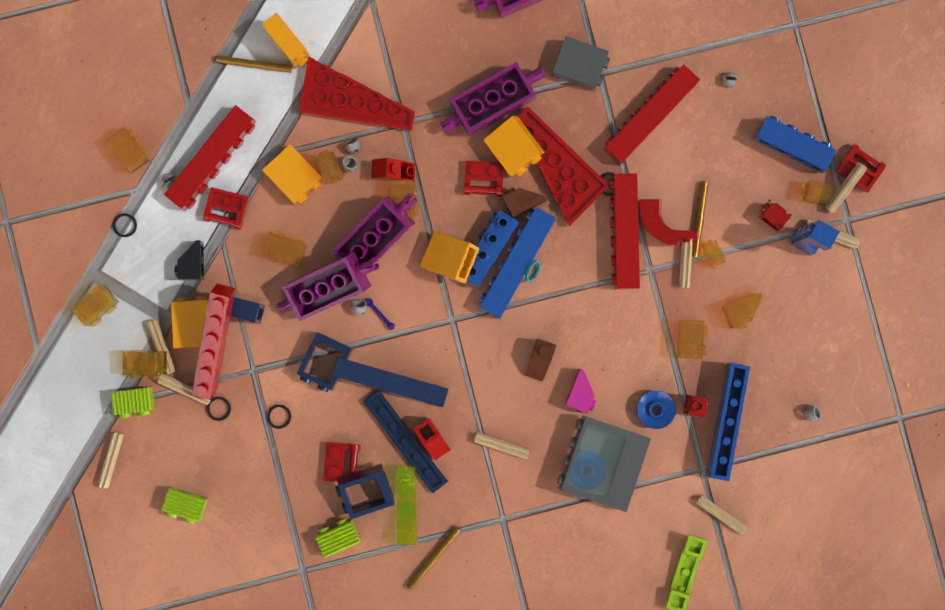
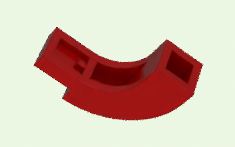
M640 199L642 222L654 238L673 246H680V239H683V242H694V239H699L698 230H673L665 224L661 212L662 200Z

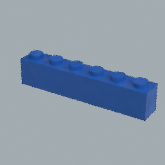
M538 207L534 211H529L525 218L528 221L525 228L520 227L516 234L519 237L516 244L511 243L506 252L510 255L506 261L502 259L497 268L500 271L497 278L495 276L492 277L488 284L491 287L488 294L483 293L478 302L481 304L480 309L498 319L501 318L523 279L528 266L533 261L556 220V217Z
M727 363L706 474L710 478L730 481L750 366L736 363Z

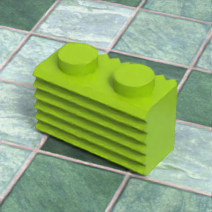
M153 387L111 392L113 415H119V419L131 417V413L138 412V416L150 415V411L155 410Z
M170 487L168 488L162 511H165L169 517L177 518V516L185 518V522L195 524L196 521L202 520L208 498Z
M347 518L336 522V527L330 529L327 526L318 530L319 534L315 538L324 558L361 542L352 519L347 521Z

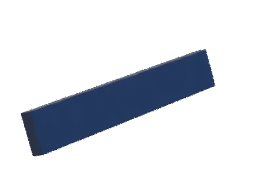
M337 357L332 376L440 407L444 406L448 393V388L341 357Z
M377 390L364 400V403L430 491L434 493L446 484L448 480L381 391Z

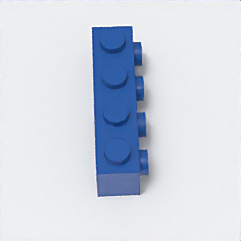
M767 116L763 119L754 137L755 141L820 173L827 171L836 152L831 144L824 141L819 142L815 140L813 135L809 133L803 134L798 131L797 127L790 124L785 125L781 123L779 118L774 116Z
M501 210L498 213L494 212L488 221L491 223L487 230L484 228L478 237L481 239L477 245L479 251L467 278V281L477 288L519 224V221Z

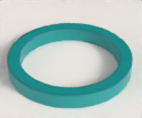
M539 260L532 261L525 273V280L527 282H532L537 277L541 267ZM537 263L536 271L529 279V272L534 264Z

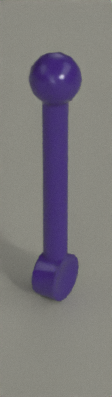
M367 299V306H371L387 324L388 329L393 330L395 328L394 323L389 322L373 304L372 299Z

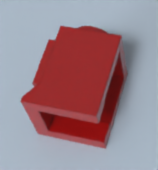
M767 202L761 208L762 214L759 218L777 232L782 229L792 214H787L786 210L778 203L769 204Z
M686 395L683 413L705 417L709 398Z

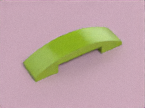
M688 535L674 571L665 608L670 610H686L690 598V589L708 540Z

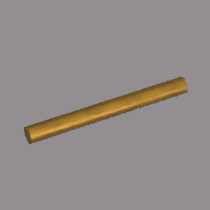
M216 56V63L292 73V65Z
M701 181L695 230L699 231V239H694L692 247V257L697 258L700 251L709 184L706 181Z
M457 526L452 529L406 585L410 590L416 587L461 532V529Z

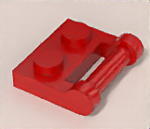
M854 143L835 172L846 179L858 163L853 159L854 155L875 168L874 172L867 168L855 185L868 193L885 169L886 164L878 162L860 150L859 146Z
M466 160L464 195L476 193L495 194L497 197H502L504 168L500 162ZM470 181L497 182V187L470 186Z
M211 187L203 221H214L241 230L249 197ZM216 208L236 213L237 217L233 219L212 213V209Z
M326 442L323 481L338 482V478L343 477L346 450H351L349 474L357 472L358 451L361 450V445Z

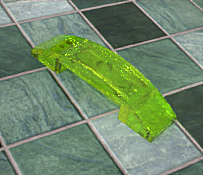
M396 467L397 545H417L415 467Z

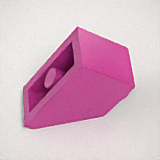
M579 369L565 405L588 414L589 410H593L596 400H594L595 395L584 370Z

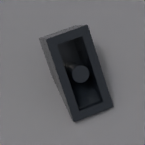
M196 240L177 260L174 272L175 276H178V280H205L204 242Z

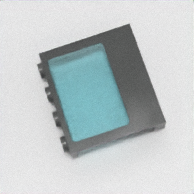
M582 415V418H579L576 423V436L571 438L569 448H571L570 453L566 455L563 466H565L563 474L560 473L557 480L558 489L627 512L651 438Z

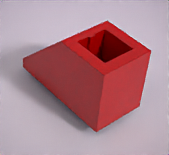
M391 158L372 159L371 178L383 181L415 182L416 163Z
M431 418L413 429L434 460H437L451 450Z

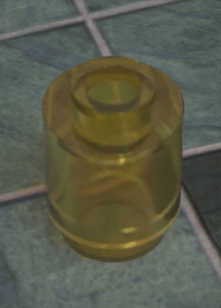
M709 239L701 244L702 249L699 251L707 264L711 265L713 269L726 262L725 254L716 240L712 242Z

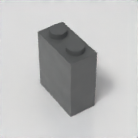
M565 36L552 76L595 91L596 86H601L604 78L601 75L602 69H607L610 58L607 57L609 51Z

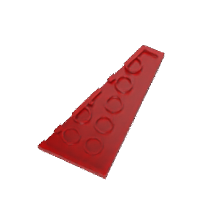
M308 56L299 113L412 131L415 111Z
M527 106L518 117L545 152L541 155L542 159L536 164L570 227L610 185Z

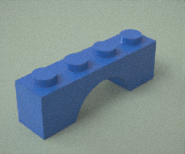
M817 220L803 227L801 226L799 229L796 228L791 236V239H793L791 245L811 256L817 252L818 248L825 251L831 249L840 231L821 220Z

